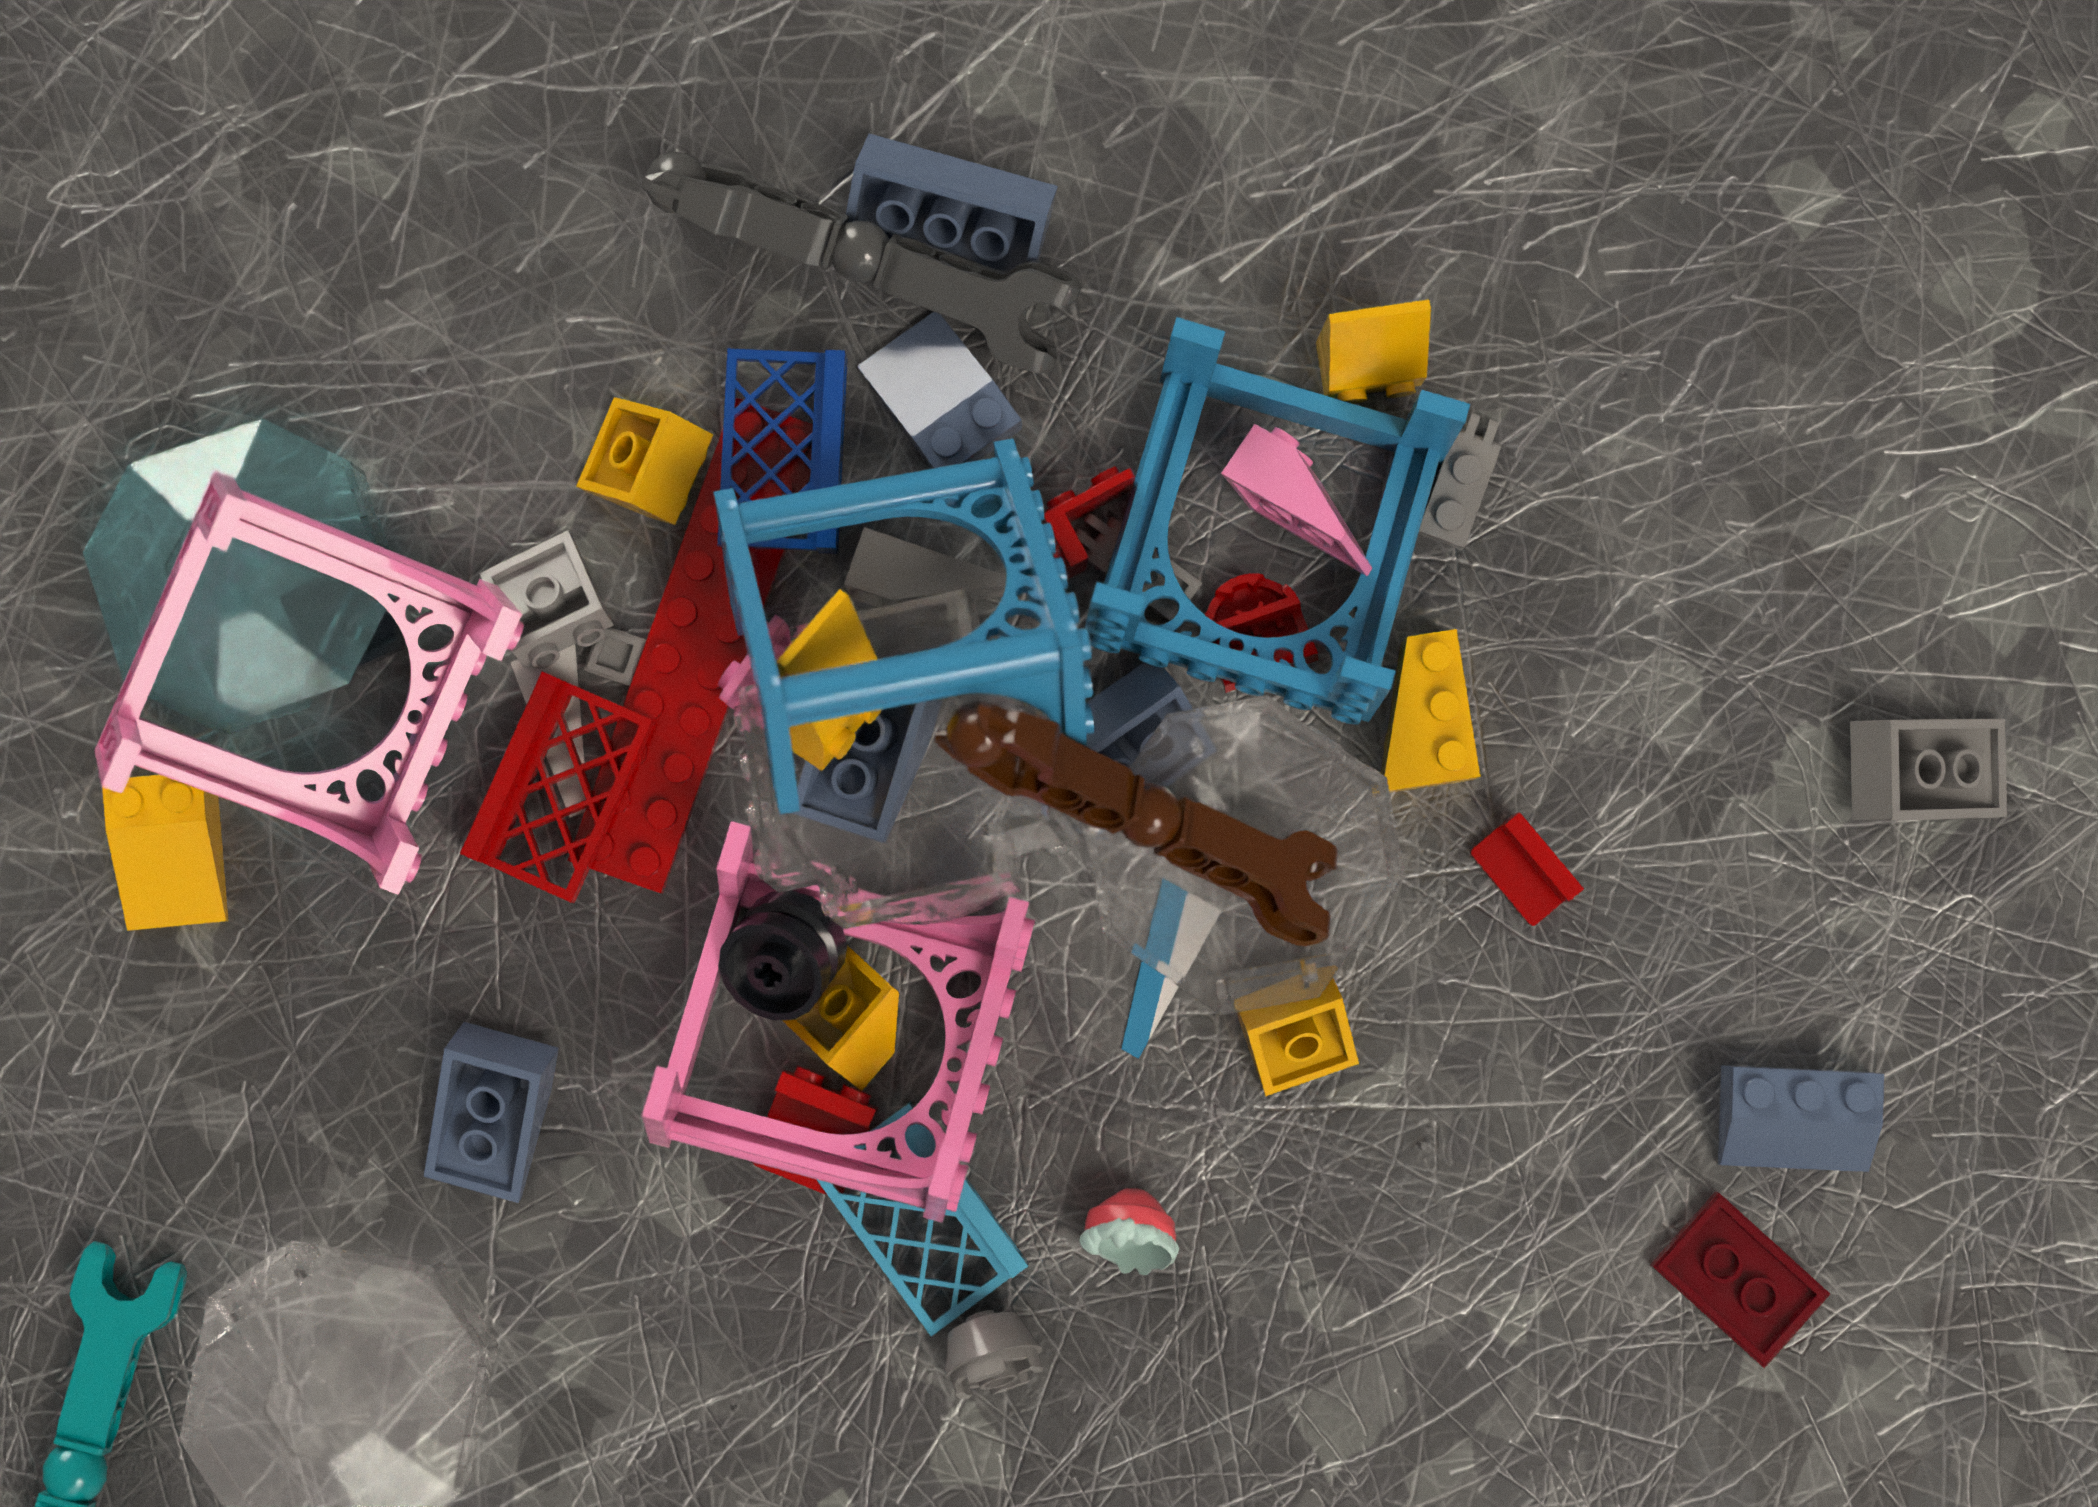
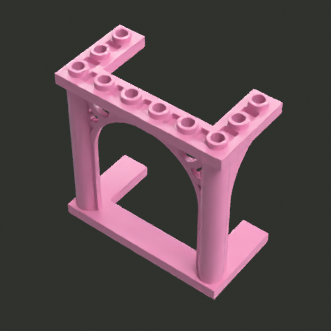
M214 470L96 745L95 756L101 786L122 793L134 765L317 833L365 860L369 864L379 888L399 895L404 882L411 883L421 863V854L417 853L419 847L406 825V821L411 810L417 812L424 802L428 790V784L424 783V780L431 765L437 767L445 754L448 740L443 737L450 721H458L464 711L468 695L463 693L470 675L477 676L480 673L487 655L502 661L506 649L512 651L516 647L524 627V623L519 621L522 613L497 585L479 579L477 585L459 579L243 491L239 488L234 478ZM232 537H235L356 586L374 597L392 615L403 634L410 661L409 689L405 704L396 723L373 749L360 758L334 769L318 772H293L265 765L139 717L212 546L227 551ZM387 594H393L398 596V598L393 601ZM407 605L414 606L419 613H421L422 607L432 610L422 614L414 622L407 620L405 616ZM435 624H445L452 628V638L444 647L436 650H424L419 647V635L427 627ZM443 661L432 672L434 676H437L432 680L423 678L422 672L427 662ZM428 697L426 702L420 700L422 698ZM419 710L421 712L417 722H410L407 716L410 711ZM406 732L412 733L409 740L405 734ZM397 750L401 753V759L395 757L394 768L396 771L392 775L391 771L383 764V760L389 751ZM371 769L376 771L384 781V793L378 801L371 802L365 800L357 790V777L363 770ZM336 780L343 781L345 793L349 801L339 799L341 796L340 791H327L330 784ZM315 784V789L304 785Z
M731 821L717 866L720 895L667 1068L656 1067L642 1113L649 1142L669 1148L671 1141L674 1140L925 1209L923 1218L943 1223L946 1210L956 1212L968 1166L959 1164V1161L970 1163L977 1134L968 1131L972 1113L983 1115L990 1085L981 1083L985 1066L987 1064L996 1067L1003 1037L994 1035L998 1018L1009 1019L1016 990L1007 988L1012 970L1022 971L1035 923V920L1026 918L1029 902L1009 897L1006 909L998 914L965 916L924 910L755 864L751 826ZM793 890L812 896L832 911L842 925L844 935L869 941L898 953L914 965L932 987L942 1011L945 1025V1049L939 1072L932 1086L921 1101L906 1115L885 1127L870 1132L839 1135L807 1129L685 1095L721 977L718 967L720 948L736 927L741 907L750 909L759 898L773 891ZM911 947L920 949L922 951L918 954ZM932 956L939 958L943 963H945V957L956 959L949 963L942 972L934 971L930 964ZM971 971L980 977V987L971 996L954 998L947 993V983L958 973ZM981 1004L980 1009L974 1010L969 1014L966 1023H971L969 1027L961 1028L956 1024L955 1018L959 1010L971 1009ZM971 1042L968 1053L957 1048ZM952 1059L958 1060L961 1063V1069L957 1072H951L947 1068L948 1061ZM948 1083H959L957 1094L953 1092ZM936 1102L944 1103L948 1109L947 1111L945 1109L941 1111V1120L947 1127L946 1133L929 1116L930 1108ZM914 1124L922 1125L933 1135L935 1151L931 1156L926 1158L919 1157L909 1149L905 1140V1133L909 1126ZM886 1138L895 1140V1149L901 1160L890 1158L891 1150L887 1152L878 1151L877 1148L880 1142ZM860 1145H865V1146H866V1150H861V1149L854 1148V1147H855V1146H860Z

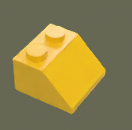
M614 397L576 487L646 517L675 525L680 513L687 504L688 494L698 470L706 459L707 449L713 434L670 411Z
M1325 958L1230 990L1265 1096L1359 1064L1343 998Z

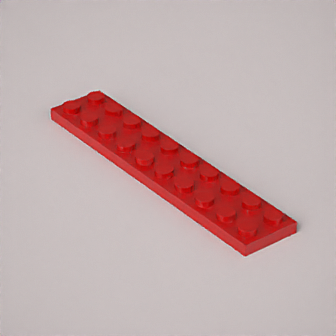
M736 398V407L743 401L742 399ZM751 405L735 418V431L747 444L769 425ZM762 407L773 420L781 414ZM791 416L779 425L796 446L813 432V424ZM723 429L623 707L656 721L590 868L663 894L730 708L719 699L723 690L718 686V682L734 660L741 664L748 654L744 635L738 636L729 599L722 547L717 545L718 518L714 491H720ZM773 431L753 451L772 469L792 449ZM735 439L733 456L743 448ZM812 443L802 451L810 461ZM747 454L733 467L732 480L746 493L766 472ZM797 456L776 476L792 493H798L810 482L811 470ZM771 479L750 499L753 501L786 494ZM735 491L736 499L738 500L740 496ZM748 548L764 611L786 550ZM627 719L617 721L610 740L614 751L631 745L638 730V724ZM626 755L617 758L620 768ZM610 762L601 765L592 790L593 796L611 790L616 778ZM605 801L597 804L599 812H601ZM589 807L585 810L574 842L590 836L595 826ZM585 846L576 849L579 859L583 853Z

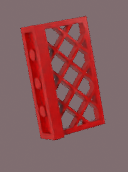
M542 671L460 854L575 904L656 721ZM572 696L588 702L595 722L570 731L564 713ZM598 707L613 714L602 718ZM622 719L638 724L639 727L631 745L614 751L605 726ZM558 727H560L562 735L554 738ZM598 729L606 755L582 764L573 739ZM565 742L574 767L550 777L544 763L546 753L549 748ZM626 755L620 768L617 758ZM610 762L616 778L611 790L593 796L585 771ZM539 771L542 780L533 783ZM577 775L586 800L561 809L552 784ZM545 788L554 813L529 822L523 806L528 794ZM605 801L601 812H599L597 804ZM589 807L595 823L591 835L573 842L564 817ZM517 818H519L521 826L513 829ZM557 820L565 846L541 855L532 830ZM524 833L533 859L515 866L499 859L507 840ZM585 846L583 853L579 859L576 849ZM569 853L574 873L565 889L550 881L544 862ZM536 866L539 876L525 870Z

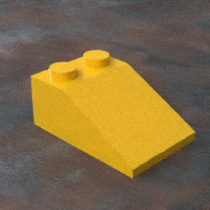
M1430 299L1329 314L1316 341L1324 395L1356 404L1366 401L1367 394L1386 391L1387 398H1398L1415 394V387L1421 386L1427 378L1431 319Z
M839 589L781 655L776 664L779 677L782 678L878 659L848 594ZM882 709L789 726L792 751L823 771L834 757L841 759L845 756L855 740L857 729L864 721L868 724L872 723Z
M162 775L129 777L122 793L102 786L105 829L127 931L228 921L218 796Z

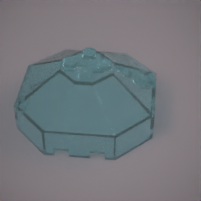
M263 418L129 463L83 551L123 681L127 676L214 470L234 478L239 488L243 491L390 550L380 518L375 514L368 493L370 488L365 472L352 462ZM232 537L227 551L212 546L148 697L213 730L229 735L248 729L249 725L269 718L277 719L307 709L313 701L311 697L350 683L386 609L374 597L356 586ZM387 594L391 599H393V594Z

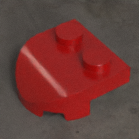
M1260 573L1239 575L1223 583L1215 591V597L1209 604L1207 612H1205V616L1215 623L1237 633L1254 637H1284L1309 630L1301 611V602L1291 587L1287 584L1283 586L1275 581L1266 579ZM1217 640V641L1214 642V644H1218V645H1219V642H1220V641ZM1233 640L1229 643V648L1242 651L1243 645L1240 641ZM1309 642L1304 646L1303 656L1306 664L1319 660L1314 642ZM1253 650L1251 655L1257 656L1255 651ZM1285 650L1274 652L1273 657L1276 662L1279 663L1280 659H1284L1294 667L1291 652ZM1220 678L1225 693L1236 690L1235 682Z

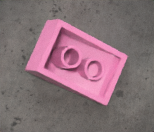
M1254 424L1221 474L1252 511L1368 576L1373 569L1323 484L1310 468L1313 461L1297 450L1299 442L1290 434L1277 427L1270 433Z

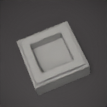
M609 627L604 630V637L592 645L584 671L630 687L646 639Z

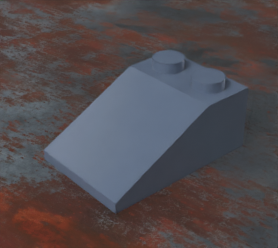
M932 312L857 365L861 374L930 469L980 460L994 450L995 441L1009 439L1022 430V419L993 379L940 313Z
M933 699L882 709L872 723L868 724L864 721L857 729L855 740L844 757L841 759L834 757L823 771L805 761L797 787L800 811L791 813L885 843L928 749L942 701Z
M463 1022L444 1048L424 1177L519 1203L523 1195L551 1094L559 1048Z

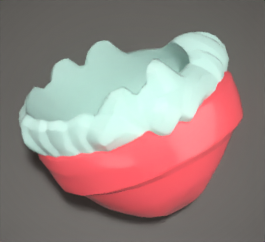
M1125 1188L1098 1206L1090 1209L1086 1217L1085 1231L1081 1234L1079 1240L1081 1247L1091 1255H1099L1118 1265L1120 1272L1123 1274L1131 1272L1134 1268L1141 1275H1148L1152 1269L1164 1270L1170 1264H1173L1179 1251V1246L1176 1243L1175 1222L1166 1214L1164 1208L1151 1194L1137 1188Z

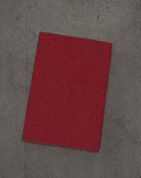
M1716 1191L1650 1264L1656 1272L1763 1368H1766L1830 1295L1824 1287Z

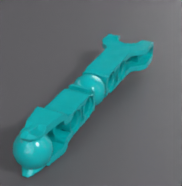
M97 1241L92 1242L84 1249L70 1289L71 1302L75 1312L82 1319L84 1332L53 1444L58 1446L49 1453L43 1465V1483L46 1490L38 1493L37 1502L34 1507L96 1506L97 1501L93 1500V1498L101 1492L107 1480V1462L104 1455L112 1450L145 1339L152 1332L168 1325L178 1314L187 1279V1270L183 1264L171 1261L161 1265L155 1270L146 1292L138 1298H129L119 1292L113 1281L116 1259L114 1250L109 1245Z

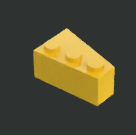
M1457 629L1407 636L1400 644L1391 699L1392 705L1388 729L1385 735L1384 753L1376 795L1470 781L1481 777Z

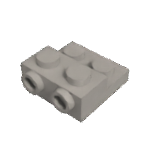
M569 530L479 573L482 580L497 585L522 613L519 621L524 623L523 631L518 644L512 652L524 668L531 665L535 668L548 667L559 659L560 651L576 643L584 647L596 644L604 637V630L614 625L601 594L592 580Z

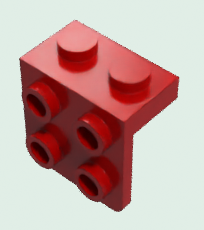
M1117 466L1109 468L1090 480L1092 485L1081 494L1076 496L1073 490H1068L1046 503L1048 509L1045 510L1044 520L1041 522L1042 524L1050 523L1052 526L1056 545V553L1052 555L1053 558L1062 557L1068 579L1085 571L1089 559L1071 522L1131 491L1135 480V475L1131 468L1119 472Z
M798 1065L794 1073L788 1070L781 1073L775 1088L777 1093L767 1118L828 1134L849 1135L869 1132L879 1108L869 1104L870 1094L845 1084L841 1092L822 1084L825 1076ZM752 1162L761 1169L827 1195L816 1179ZM835 1185L840 1193H844L846 1187Z

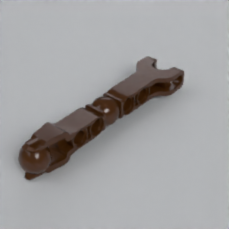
M984 701L963 704L953 713L946 729L936 733L935 743L954 760L964 764L968 772L1007 796L1022 795L1036 800L1089 826L1107 830L1111 834L1121 831L1136 846L1144 848L1154 847V854L1164 856L1174 866L1245 899L1252 907L1259 924L1270 935L1304 947L1318 944L1328 939L1331 921L1330 913L1312 899L1306 888V881L1319 879L1325 874L1336 870L1338 849L1334 844L1310 831L1302 830L1280 840L1208 805L1192 802L1191 799L1186 797L1178 800L1166 787L1154 783L1144 784L1145 777L1139 774L1135 775L1127 766L1060 733L1061 727L1058 723L1019 710H1006Z

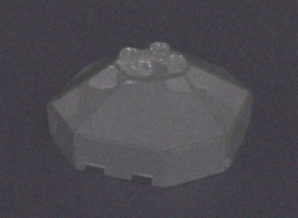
M1269 696L1166 714L1130 766L1132 772L1135 775L1139 774L1145 777L1144 784L1154 783L1166 787L1178 800L1186 797L1191 799L1192 802L1208 805L1280 840L1297 831L1307 830L1334 844L1338 849L1336 870L1325 874L1319 879L1306 881V888L1312 899L1330 913L1329 937L1323 942L1304 947L1272 936L1259 924L1252 907L1245 899L1174 866L1164 856L1154 854V847L1144 848L1132 844L1121 831L1111 834L1107 830L1089 826L1084 834L1102 934L1219 1015L1320 997L1350 951L1358 949L1377 921L1376 919L1406 878L1387 777L1343 750L1342 746L1313 726H1308Z
M292 1240L207 1298L179 1441L223 1507H442L471 1485L478 1436L481 1435L489 1396L487 1390L499 1344L443 1261L397 1255L391 1251L365 1246L345 1250Z

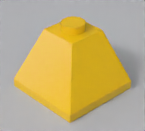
M847 945L844 965L810 1012L794 1020L782 1021L828 1066L862 1091L895 1053L899 992Z

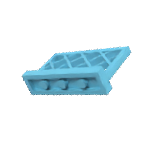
M911 1101L871 1131L895 1122L913 1109L914 1105ZM918 1124L907 1128L905 1140L909 1149L919 1157L926 1158L931 1156L935 1151V1140L930 1131ZM860 1145L855 1146L854 1148L863 1150L866 1146ZM966 1177L956 1212L950 1210L945 1212V1215L955 1216L963 1226L960 1246L930 1242L934 1220L928 1219L925 1241L896 1237L900 1208L924 1212L925 1209L893 1200L867 1197L864 1192H861L860 1195L840 1193L834 1184L817 1180L930 1336L936 1334L1009 1278L1015 1277L1028 1267V1261ZM846 1200L859 1202L857 1215ZM865 1203L894 1207L890 1236L868 1232L862 1224ZM967 1234L970 1235L979 1249L966 1247ZM876 1241L889 1243L887 1256ZM894 1243L924 1248L920 1276L897 1272L892 1265ZM929 1249L959 1253L955 1282L925 1277ZM964 1254L986 1257L997 1274L981 1286L960 1283ZM905 1281L919 1283L917 1297ZM924 1284L954 1289L951 1308L934 1321L921 1304ZM959 1289L973 1291L957 1303Z

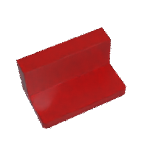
M1520 812L1512 814L1470 850L1471 857L1530 926L1537 925L1560 904L1571 901L1584 890L1582 885Z

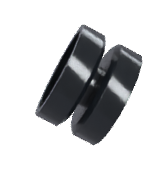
M793 890L773 891L759 898L746 913L742 921L730 933L720 948L718 967L724 986L735 1001L751 1013L773 1021L794 1020L810 1012L844 965L847 942L843 927L832 911L814 897Z

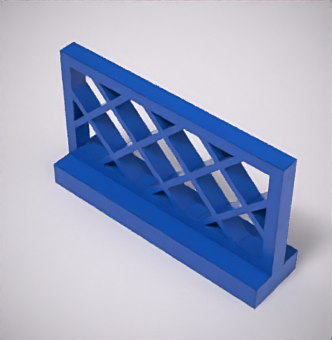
M727 348L720 490L734 488L740 496L737 503L752 501L750 498L772 479L786 495L793 494L776 475L797 456L811 470L810 482L799 492L842 485L848 365L845 350H825V353ZM738 361L759 362L771 376L749 394L737 381ZM769 363H785L777 371L769 365ZM795 364L816 365L815 383L800 397L781 378ZM777 381L794 402L773 420L755 400ZM738 390L745 400L736 407V392ZM813 395L814 412L805 404ZM751 405L769 425L747 444L735 431V418ZM801 407L813 421V432L796 446L779 425ZM775 431L792 451L770 469L753 449ZM734 439L743 447L735 456H733ZM812 443L810 461L802 451ZM749 454L766 474L744 493L732 480L733 467ZM718 525V544H717V545H718L719 547H722V545H721V538H720V531H719V525ZM840 527L810 532L807 534V539L783 537L749 543L747 545L748 548L818 551L821 554H838Z

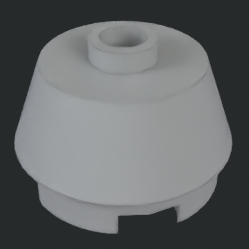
M993 1310L978 1312L967 1317L965 1323L953 1328L948 1333L945 1378L952 1381L957 1398L969 1399L972 1396L971 1388L979 1387L981 1390L990 1389L991 1395L1001 1393L1029 1382L1027 1371L1032 1370L1033 1373L1043 1371L1039 1358L1042 1347L1017 1313H995Z

